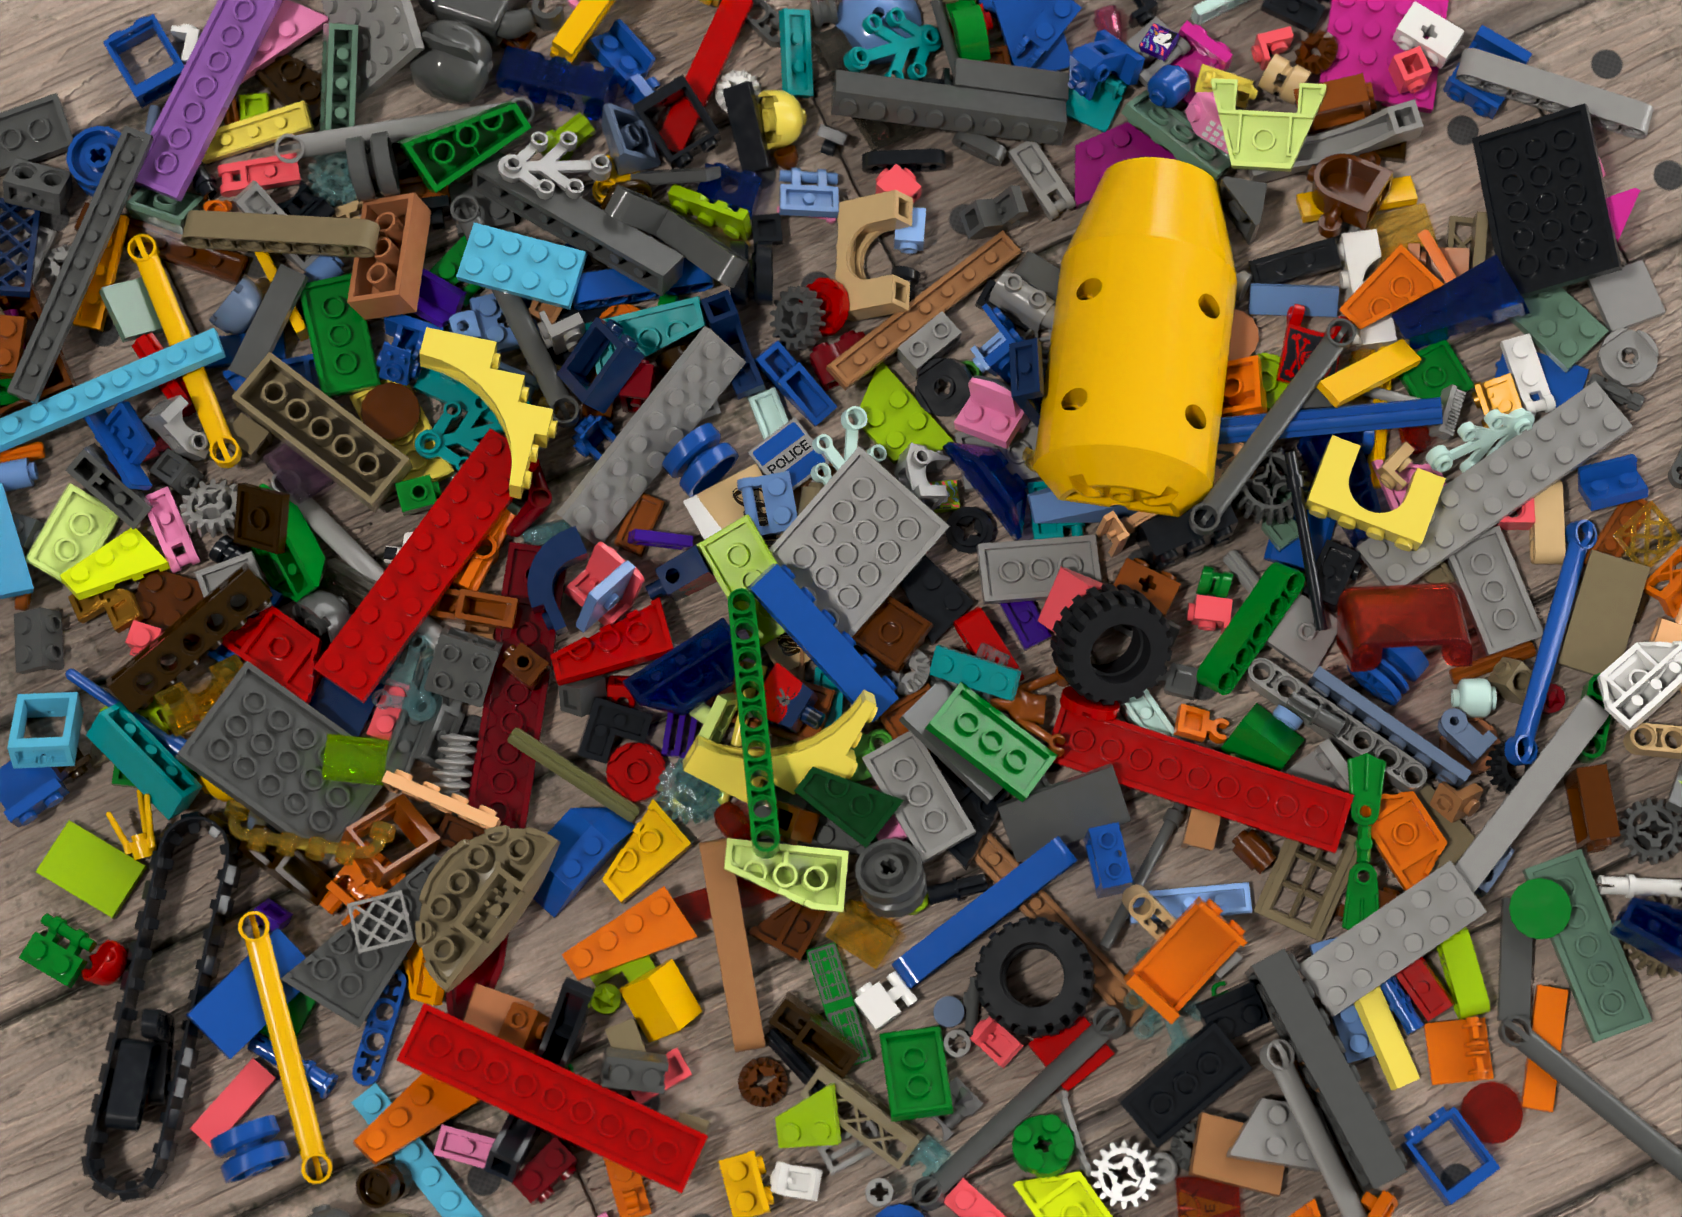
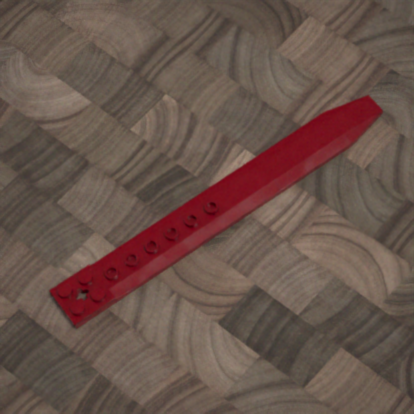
M515 542L509 543L501 596L519 599V605L513 629L496 628L494 640L502 642L503 646L496 661L484 700L467 805L479 809L480 805L493 809L497 812L495 817H498L501 821L500 826L506 825L510 828L526 829L536 760L508 743L507 740L511 732L518 727L540 741L551 669L534 690L531 691L504 670L502 664L505 660L502 659V656L512 644L517 647L522 642L552 666L550 655L554 653L556 632L554 629L548 631L541 614L545 613L546 610L534 614L528 596L527 574L535 555L542 546ZM567 569L559 576L554 589V598L560 611ZM521 658L518 661V666L522 668L529 664L527 658ZM509 933L475 971L450 992H446L447 1014L463 1020L475 983L495 990L504 969Z

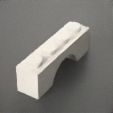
M1377 229L1342 233L1338 244H1336L1343 270L1339 275L1340 285L1342 289H1346L1347 298L1362 285L1364 275L1376 267L1382 257ZM1392 313L1361 330L1354 325L1356 336L1352 345L1356 344L1358 354L1378 351L1380 347L1389 346L1397 341Z

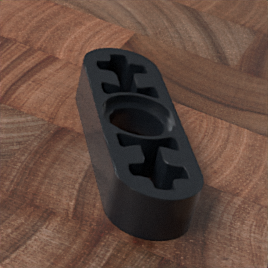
M941 149L869 151L862 154V171L870 174H880L886 168L890 170L895 164L899 165L902 169L908 168L911 172L941 171L946 168V152Z

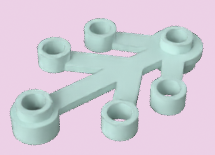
M852 406L841 415V424L846 429L844 459L833 446L830 436L821 434L812 442L814 451L824 454L837 471L857 449L858 430L867 423L866 412L859 406ZM848 416H850V417H852V418L854 419V422H855L854 425L851 424V422L849 421ZM819 440L825 442L826 448L820 446ZM876 444L867 450V453L879 463L885 460L887 456L885 447L880 444ZM874 450L879 452L880 458L874 456ZM818 463L812 467L810 472L814 481L822 482L824 485L833 477L831 469L826 463ZM818 468L823 470L824 477L818 474Z
M1524 408L1515 409L1509 414L1493 409L1484 417V421L1489 428L1476 426L1472 422L1463 423L1458 428L1457 433L1467 443L1450 451L1446 446L1438 445L1427 453L1426 461L1433 470L1442 473L1451 468L1453 460L1474 451L1460 465V470L1464 473L1478 463L1485 454L1487 457L1515 436L1522 434L1521 432L1525 429L1527 431L1530 430L1535 417ZM1498 439H1500V441L1496 444V446H1495V447H1492L1493 444H1494Z

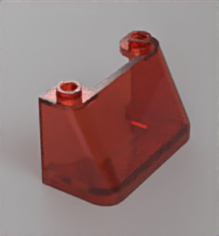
M1445 583L1352 587L1343 591L1339 596L1336 644L1351 672L1373 670L1381 662L1382 648L1441 645L1442 657L1447 664L1454 667L1472 666V645L1460 598L1453 586Z

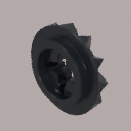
M960 508L954 511L946 522L950 525L949 529L945 532L948 543L958 552L971 555L977 552V544L990 543L993 535L992 522L988 515L978 508ZM974 520V531L977 535H970L964 541V531L961 527H968Z

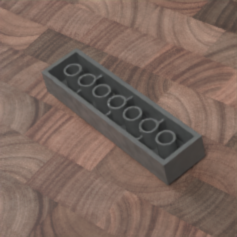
M1284 948L1253 964L1244 973L1248 980L1254 982L1255 991L1259 995L1263 1008L1280 1039L1287 1041L1292 1046L1294 1060H1297L1298 1063L1304 1062L1305 1066L1298 1065V1071L1305 1084L1310 1085L1309 1092L1316 1105L1321 1108L1327 1125L1364 1192L1375 1190L1407 1173L1404 1167L1407 1165V1160L1400 1148L1395 1149L1389 1139L1392 1133L1383 1119L1379 1121L1374 1112V1109L1377 1107L1368 1091L1364 1093L1358 1083L1361 1080L1359 1072L1352 1063L1348 1065L1343 1056V1053L1346 1052L1343 1043L1337 1035L1335 1037L1332 1036L1327 1027L1330 1025L1327 1014L1322 1008L1318 1009L1312 999L1315 997V993L1307 980L1302 981L1297 972L1300 966L1292 953L1287 954Z

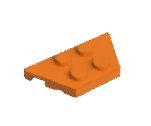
M1414 791L1382 794L1378 819L1369 825L1372 826L1371 840L1404 891H1406L1430 874L1448 842ZM1362 806L1360 814L1362 817L1367 818L1370 816L1371 810L1367 806Z

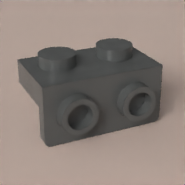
M39 607L14 614L16 673L27 674L43 669L57 671L64 669L62 613Z

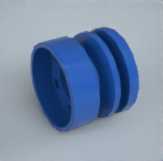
M1380 625L1366 642L1370 651L1360 649L1356 654L1357 658H1353L1347 665V668L1352 677L1366 691L1379 700L1396 706L1402 698L1401 694H1406L1410 689L1406 680L1416 682L1429 666V662L1423 652L1408 638L1388 626Z

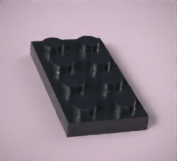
M1211 1020L1117 1100L1158 1148L1253 1068L1218 1025Z

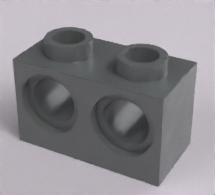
M15 158L3 179L4 202L61 216L73 194L72 174L70 171Z

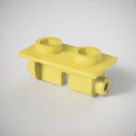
M1201 64L1194 92H1213L1211 78L1237 79L1236 106L1246 109L1248 100L1256 98L1258 90L1254 88L1252 80Z

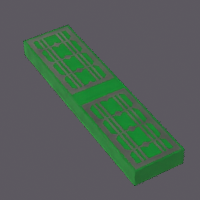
M833 942L806 951L827 1021L861 1052L853 1066L872 1061L836 943Z

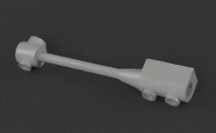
M1005 270L994 285L989 302L1007 312L1036 333H1038L1042 326L1052 330L1056 301L1048 297L1042 290H1037L1022 280L1019 275Z

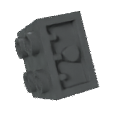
M445 625L438 639L424 689L470 705L482 707L503 643Z

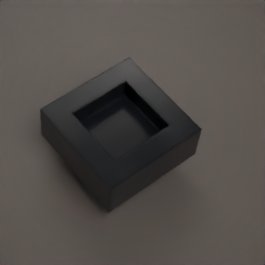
M779 213L751 215L754 245L757 241H772V245L783 244L781 216Z

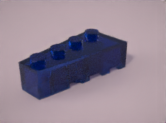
M1494 255L1393 314L1392 317L1409 346L1415 350L1447 340L1450 336L1462 332L1466 334L1476 331V328L1491 323L1495 325L1513 316L1530 314V311L1498 256Z

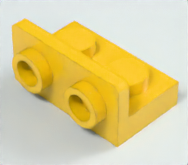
M752 1150L745 1154L719 1160L732 1216L755 1217L770 1213L769 1205L775 1203L770 1186L764 1187L761 1175L766 1174L762 1155L756 1157L755 1151Z

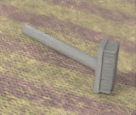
M1453 384L1442 389L1440 397L1443 424L1431 425L1429 436H1436L1442 440L1453 437L1466 392L1457 389V386ZM1379 387L1363 394V396L1386 402L1421 399Z

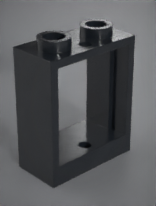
M683 74L633 105L637 116L671 169L676 167L684 168L694 160V156L701 152L708 153L719 145L718 142L721 140L719 130ZM685 96L709 134L672 155L649 118Z

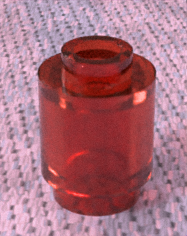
M1428 425L1398 428L1401 444L1407 442L1415 449L1411 455L1427 451V446L1432 443Z
M732 802L720 805L714 812L715 825L725 838L751 841L749 818L741 807L734 805Z

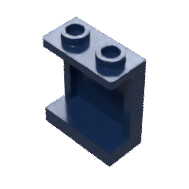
M1038 338L1009 344L1012 398L1033 424L1038 427L1042 397L1044 396L1046 369H1043L1041 342Z

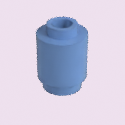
M320 255L304 270V275L309 277L307 283L342 276L344 272L341 268L345 264L338 256Z
M28 457L0 463V483L3 484L5 492L34 486V480L39 479L36 463H30Z

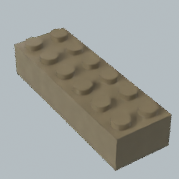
M271 352L265 356L232 396L235 405L374 513L377 512L396 489L395 483L401 482L413 468L407 456Z

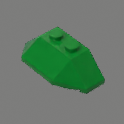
M265 484L259 485L260 487L271 489ZM289 501L285 553L275 554L253 547L250 548L271 588L283 596L298 602L319 587L325 556L299 507Z

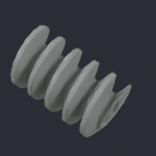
M455 733L440 735V739L448 744L447 746L438 747V751L444 754L445 758L435 759V763L443 767V769L433 771V775L438 777L440 782L432 784L441 788L439 793L446 795L455 793L467 798L460 790L469 788L470 784L462 780V778L472 776V772L466 769L465 766L472 765L475 761L468 757L467 754L477 752V748L469 743L478 741L479 738Z

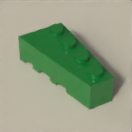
M508 101L400 140L397 143L428 190L437 193L532 127L518 105Z

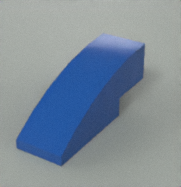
M779 340L774 341L754 358L756 366L768 380L814 426H817L837 408L836 404L800 362L797 363Z

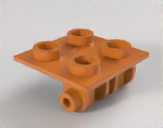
M1469 1017L1463 1020L1424 1023L1432 1085L1494 1079L1485 1017Z

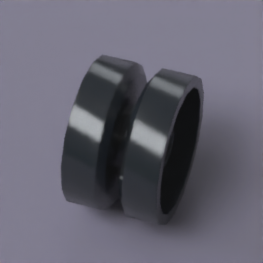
M730 241V248L748 261L735 287H730V295L735 306L748 304L750 287L754 290L757 305H773L772 241H757L754 245L751 259H749V246L745 241Z

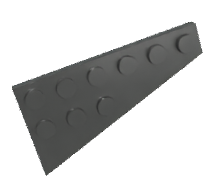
M432 854L384 893L388 894L402 890L414 940L359 953L350 921L284 975L281 980L360 1028L416 940L415 921H419L422 906L419 897L429 874L441 858ZM393 896L380 899L379 901L388 906ZM397 898L391 908L399 913L403 911L401 900ZM375 904L370 914L380 919L385 908ZM389 911L383 921L393 927L398 916ZM360 913L356 916L354 922L359 924L364 914ZM367 917L362 927L372 932L377 922ZM402 919L396 929L404 934H407L408 928L406 921ZM380 925L375 935L385 940L391 930ZM359 930L357 933L359 942L364 945L369 935ZM394 932L388 942L402 939L403 937ZM372 938L371 942L367 947L382 943Z

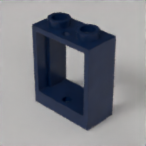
M596 317L556 375L583 404L601 413H605L645 355L637 348L639 343L634 338L622 333L624 328L612 319L606 322ZM612 342L616 347L615 351L591 383L586 378L587 374L608 344Z

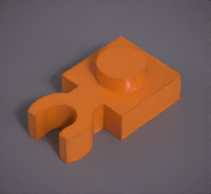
M1181 703L1177 710L1173 735L1201 743L1208 736L1212 742L1222 744L1227 739V736L1218 733L1216 728L1226 729L1229 721L1223 718L1210 720V711Z

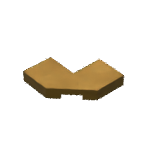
M114 588L82 600H78L73 594L68 596L76 617L82 624L106 611L114 630L121 633L131 627L133 620L139 622L144 619L135 595L128 590Z

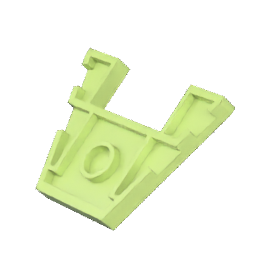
M1211 78V86L1232 168L1291 172L1325 96L1326 84L1300 83L1297 113L1236 110L1238 80Z

